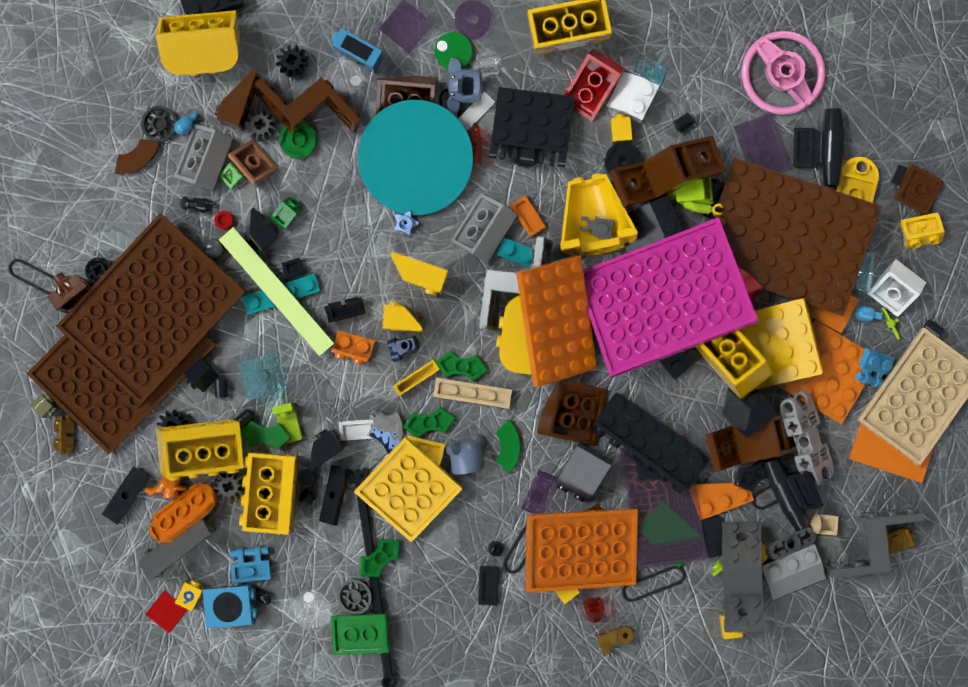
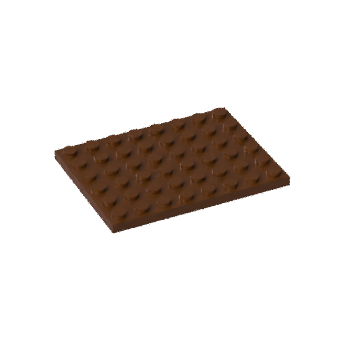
M734 157L718 203L723 206V209L717 208L716 212L723 213L719 219L738 268L749 273L764 290L793 300L805 298L808 305L844 316L882 206Z
M159 213L56 327L132 398L142 405L246 291L162 213Z
M66 335L28 371L27 375L107 454H111L186 377L184 373L199 357L204 359L217 344L206 335L142 405L132 398Z

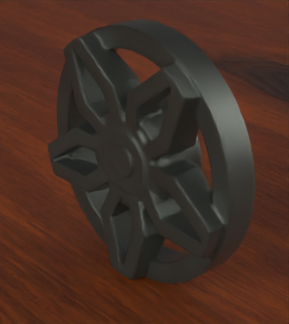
M151 107L142 117V131L153 141H167L176 133L174 125L167 126V123L171 122L175 125L177 118L167 107ZM160 109L157 116L151 113L154 110ZM165 110L164 117H162L161 114ZM167 112H169L172 115L173 120L166 119ZM148 115L154 117L152 121L148 118ZM145 120L151 123L147 129L145 128ZM151 128H153V129H154V131H153V132H151V133H148V132H149V131H150V129H151ZM166 128H173L172 132L168 135ZM158 131V136L160 138H154L151 136L156 134V132ZM162 131L165 132V137H164V138H163V136L161 135V132H162Z
M353 578L345 581L339 587L337 598L339 605L344 611L349 614L359 615L370 608L373 594L371 587L366 582ZM350 583L349 589H343L346 584ZM342 597L348 600L347 605L344 604ZM358 606L362 610L354 611L353 609Z

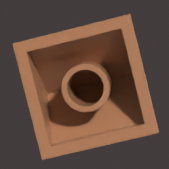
M254 139L227 155L255 187L278 168Z

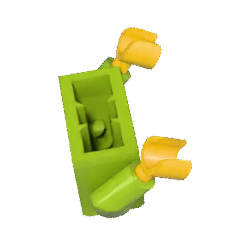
M711 177L695 180L668 195L670 200L676 199L678 203L690 211L703 214L712 212L717 218L723 215V213L715 211L717 208L723 209L721 204L711 207V204H713Z

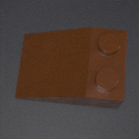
M252 70L222 100L221 105H217L215 115L221 124L243 131L255 97L254 84L261 78L256 70Z

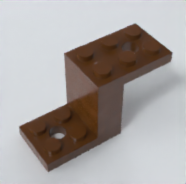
M320 77L287 107L286 101L280 95L276 96L274 94L273 87L267 81L263 82L260 78L254 84V94L292 135L326 106L352 133L359 128L360 114L346 104L347 100L344 96L338 95L333 90L334 86L327 79L324 80Z
M712 135L670 145L643 162L615 168L610 171L622 206L627 207L668 196L695 180L726 172V169ZM701 155L705 157L706 162L702 160ZM631 181L635 183L636 188L632 187Z
M781 414L775 416L747 439L733 425L705 434L706 443L711 455V463L715 472L741 463L778 457L797 450L793 436H787Z

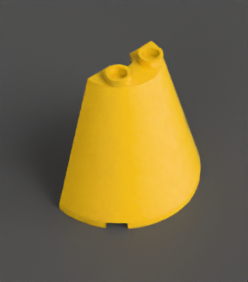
M593 174L591 179L584 180L583 177H577L568 182L561 237L562 252L568 255H574L573 252L579 253V256H595L625 247L624 243L628 241L632 243L636 240L638 236L637 230L606 174ZM587 216L591 221L595 220V216L614 219L611 239L591 236L592 230L580 231V226L586 227L588 225L586 221L581 220V217Z

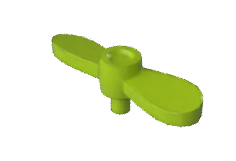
M882 307L881 312L887 320L888 328H892L896 338L900 340L901 337L895 328V323L899 322L898 318L895 320L890 319L886 309Z

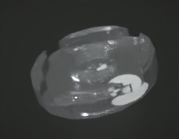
M340 58L333 61L327 67L325 80L327 79L334 86L333 90L338 95L341 94L344 97H348L360 89L363 75L360 67L354 61Z
M307 590L301 593L293 606V613L297 622L303 627L310 629L324 625L330 618L332 611L331 602L328 597L317 590Z

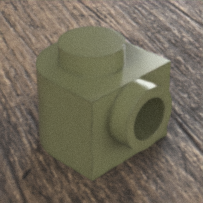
M40 394L30 404L42 418H50L57 412V407L53 404L55 401L47 394Z

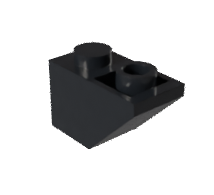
M252 208L247 215L245 241L259 255L273 245L279 236L275 228L269 226L265 221L262 213Z

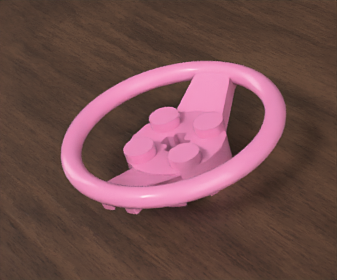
M789 31L772 32L758 39L747 51L742 64V81L750 99L763 110L779 115L794 114L806 109L818 98L825 82V64L818 48L806 37ZM791 39L801 43L812 53L818 68V78L812 93L804 78L805 63L802 57L795 52L781 50L771 42L772 40ZM756 52L766 64L765 74L769 84L781 92L787 91L798 103L797 105L790 107L773 106L763 101L755 93L749 78V68ZM781 67H784V68L788 67V68H789V71H788V74H789V75H786V74L784 75V74L782 73V68H781Z

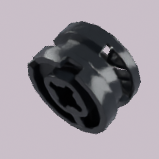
M92 258L85 266L86 277L89 281L96 283L112 263L105 258Z

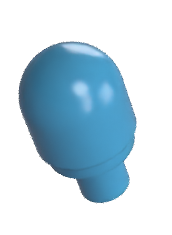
M194 112L188 117L186 115L181 117L174 125L175 132L179 135H185L193 128V122L199 117Z
M859 306L855 310V317L860 321L872 322L873 319L881 320L882 313L875 312L874 308L869 306Z

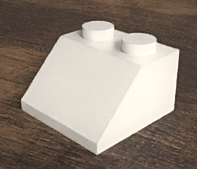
M624 72L607 107L641 123L659 85L643 77Z
M895 259L867 294L898 317L921 294L926 282Z

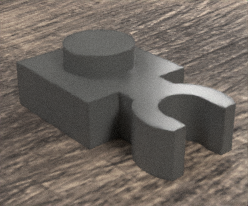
M587 216L581 217V220L586 221L588 225L586 227L580 226V231L592 230L591 236L611 239L614 219L595 216V220L591 221Z

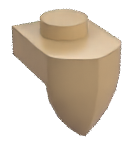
M816 514L811 519L810 526L816 534L837 535L839 516Z

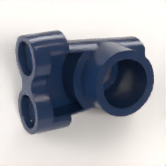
M416 336L403 339L393 338L387 341L393 362L402 360L403 356L409 353L417 352L420 347Z

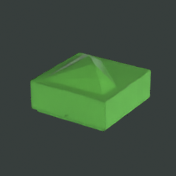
M234 162L229 163L219 174L220 178L230 189H233L245 177Z

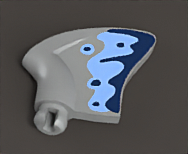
M374 409L369 415L373 423L367 435L377 440L388 455L402 440V422L397 412L388 415Z

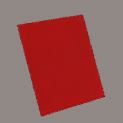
M163 591L145 615L166 632L170 633L188 609L176 604V599L166 591Z

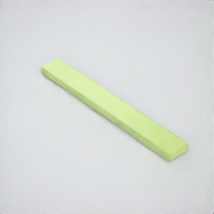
M234 227L219 239L319 356L334 344Z

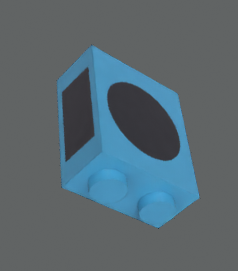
M342 28L339 32L336 31L331 39L335 52L374 74L384 58L380 49Z
M252 584L209 587L203 590L206 628L252 625L258 619V610L254 606L256 590Z

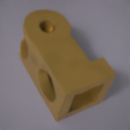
M623 625L597 634L596 637L603 655L611 653L610 647L620 643L629 644L633 640L634 634L628 626Z

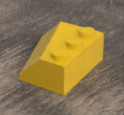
M395 252L391 253V257L404 281L425 289L424 292L434 297H437V294L442 295L449 274L448 270Z

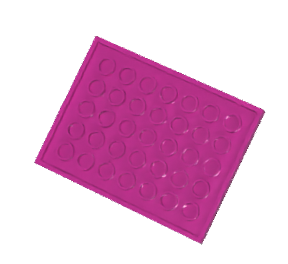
M719 217L583 270L588 300L587 310L611 378L758 323Z

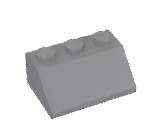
M194 124L174 177L213 191L221 168L224 165L227 152L231 147L233 137L217 130Z
M480 193L450 242L479 260L488 263L517 214L505 205Z
M815 544L804 547L782 559H769L762 564L763 578L772 600L826 579L823 564Z

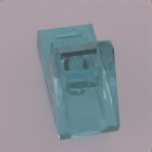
M639 55L633 73L662 87L668 69L645 55Z

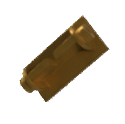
M57 416V420H54L53 425L54 431H57V439H54L53 444L54 451H57L59 455H62V451H64V454H72L74 450V437H67V433H74V420L70 416H64V420H62V416Z

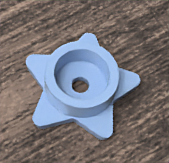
M407 211L404 215H395L397 220L395 230H401L410 235L411 228L418 225V221L412 219L411 211Z

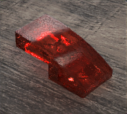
M473 123L470 141L472 145H477L473 164L481 166V133L478 124Z

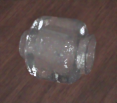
M493 50L477 53L476 61H473L474 69L481 71L482 77L498 74L499 68H502L499 53L495 54Z

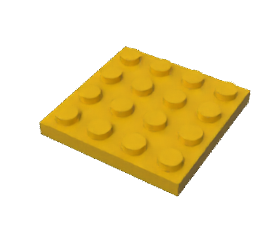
M805 298L755 310L758 323L739 330L767 361L772 375L755 389L824 373Z
M405 436L355 489L354 493L412 542L463 489V486Z

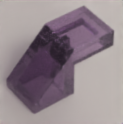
M538 469L521 509L532 514H539L556 477Z

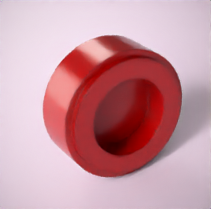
M220 211L215 215L214 223L219 229L228 230L234 224V217L228 211Z

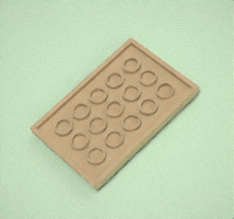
M922 327L856 421L917 466H920L968 398V360Z

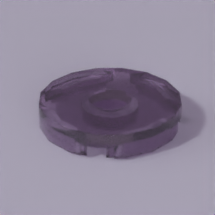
M469 0L457 8L454 14V24L457 31L468 39H477L489 31L492 24V15L489 8L482 2ZM470 15L478 17L479 20L476 24H470L467 21Z

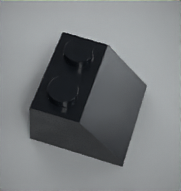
M324 429L315 435L317 439L313 441L308 468L310 472L345 449L333 429L329 431Z

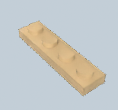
M436 378L433 397L509 409L512 390Z

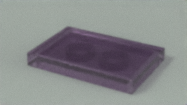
M770 113L733 127L747 162L777 172L790 167Z

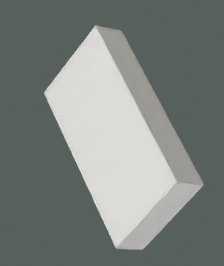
M373 420L339 422L340 441L372 439L367 434Z

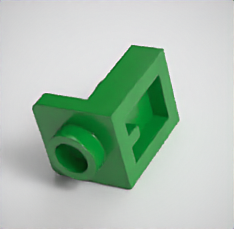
M287 197L280 203L270 219L285 230L303 208L297 200Z

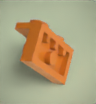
M338 330L331 352L335 353L334 357L345 360L346 357L353 358L354 363L364 365V362L369 363L375 341Z

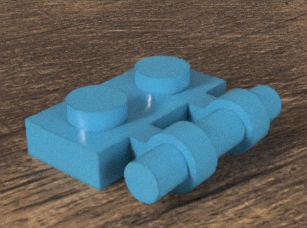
M865 348L858 366L862 367V371L855 375L856 380H859L862 384H870L872 387L879 388L884 382L882 380L883 374H889L895 358Z
M257 545L254 548L244 549L243 547H238L237 550H230V558H238V563L230 564L232 583L272 579L270 559L262 560L263 554H269L268 546L261 547ZM255 555V561L245 562V556Z

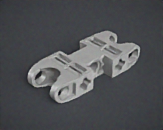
M799 391L793 398L783 400L780 410L787 436H793L799 453L794 457L798 471L808 470L810 476H814L816 480L815 487L817 489L822 481L832 479L834 476V466L827 443L822 444L816 427L820 424V420L812 397L805 391ZM799 395H802V396L805 397V399H806V404H805V405H803V404L800 403V401H799ZM787 402L791 403L793 412L787 410ZM822 468L828 470V477H825L822 474Z

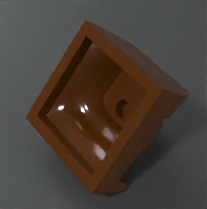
M60 272L53 278L56 282V285L53 286L55 291L47 297L57 311L66 313L75 306L92 285L88 280L77 274L72 277L69 275L65 276L63 272Z

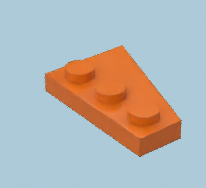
M734 483L693 484L689 489L700 521L754 501L751 491L733 485Z

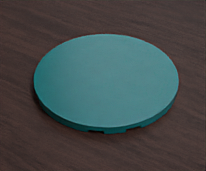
M405 100L386 107L369 122L359 143L358 166L366 188L382 205L402 214L411 211V215H426L445 208L464 190L472 171L473 150L465 127L452 112L426 100Z

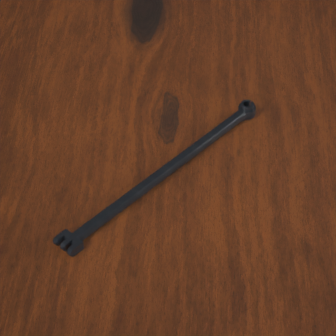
M363 468L364 476H361L360 469H356L357 477H353V471L350 470V484L355 483L357 488L368 476V469ZM357 495L365 555L368 556L375 551L368 504ZM369 577L373 594L374 614H382L384 610L379 578ZM390 652L380 653L384 676L381 682L382 686L389 687L390 685L386 683V680L390 678L393 680L391 687H396L397 679L393 675Z

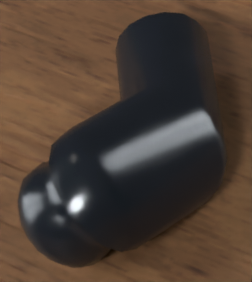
M255 588L256 599L261 601L263 605L269 604L271 602L269 592L261 588Z

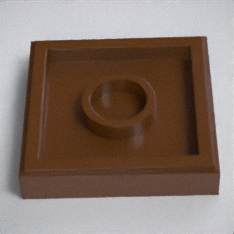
M909 164L893 199L922 215H928L944 181L913 164Z

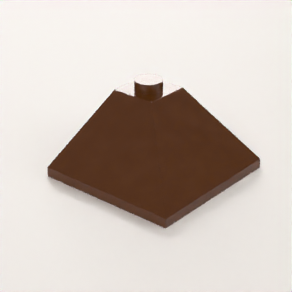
M406 76L378 78L376 115L386 107L405 100H426L435 103L437 77Z
M566 380L557 381L540 415L537 433L597 446L598 435L593 432L594 428L591 426L605 408L608 389Z

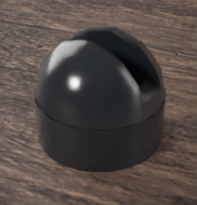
M305 489L299 497V502L306 506L313 505L312 501L316 500L315 494L309 489Z
M498 541L491 542L488 546L489 554L494 557L500 556L503 552V545ZM495 544L499 545L496 554L493 553Z

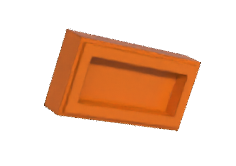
M526 195L510 205L530 238L546 228Z

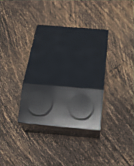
M664 196L628 213L638 236L634 242L629 243L628 241L624 243L626 252H631L683 231L668 196Z

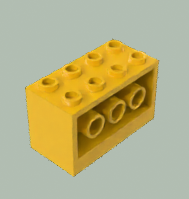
M228 419L156 428L160 474L169 479V481L180 480L181 476L198 478L203 473L208 474V476L219 475V471L237 473L239 472L238 469L244 468L240 423L236 420ZM221 447V451L217 453V449ZM202 449V453L198 455V451ZM183 451L182 457L179 458L178 454Z
M251 452L248 456H245L244 468H247V475L243 477V487H246L245 494L241 497V507H244V512L240 514L239 526H242V531L289 535L292 532L299 455ZM268 469H270V472H272V475L269 478L265 474V471H267ZM266 488L271 493L268 497L263 493V490ZM266 508L267 511H269V514H267L266 516L264 515V513H262V509Z

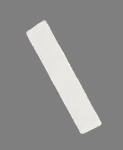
M483 92L481 102L473 103L458 118L466 131L495 103L487 93Z

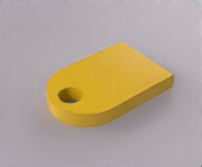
M855 157L848 160L843 165L840 185L836 186L835 191L873 203L879 180V172L876 165L865 157ZM858 162L865 163V172L857 170L856 165Z

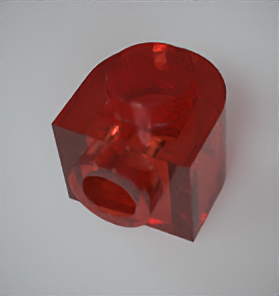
M590 597L584 600L581 610L585 619L591 623H597L602 619L604 605L600 597Z

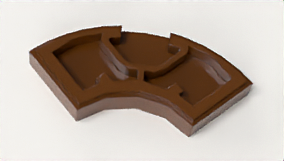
M140 139L133 151L127 154H118L115 174H131L145 167L155 157L160 142Z

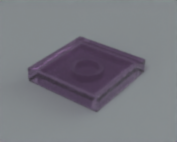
M402 0L380 26L379 30L409 54L432 27L433 23L408 2Z

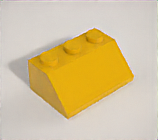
M389 302V305H384L383 329L424 333V328L402 306L401 302Z

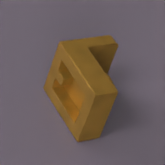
M902 527L887 533L890 554L915 546L913 542L915 541L914 534L908 528Z

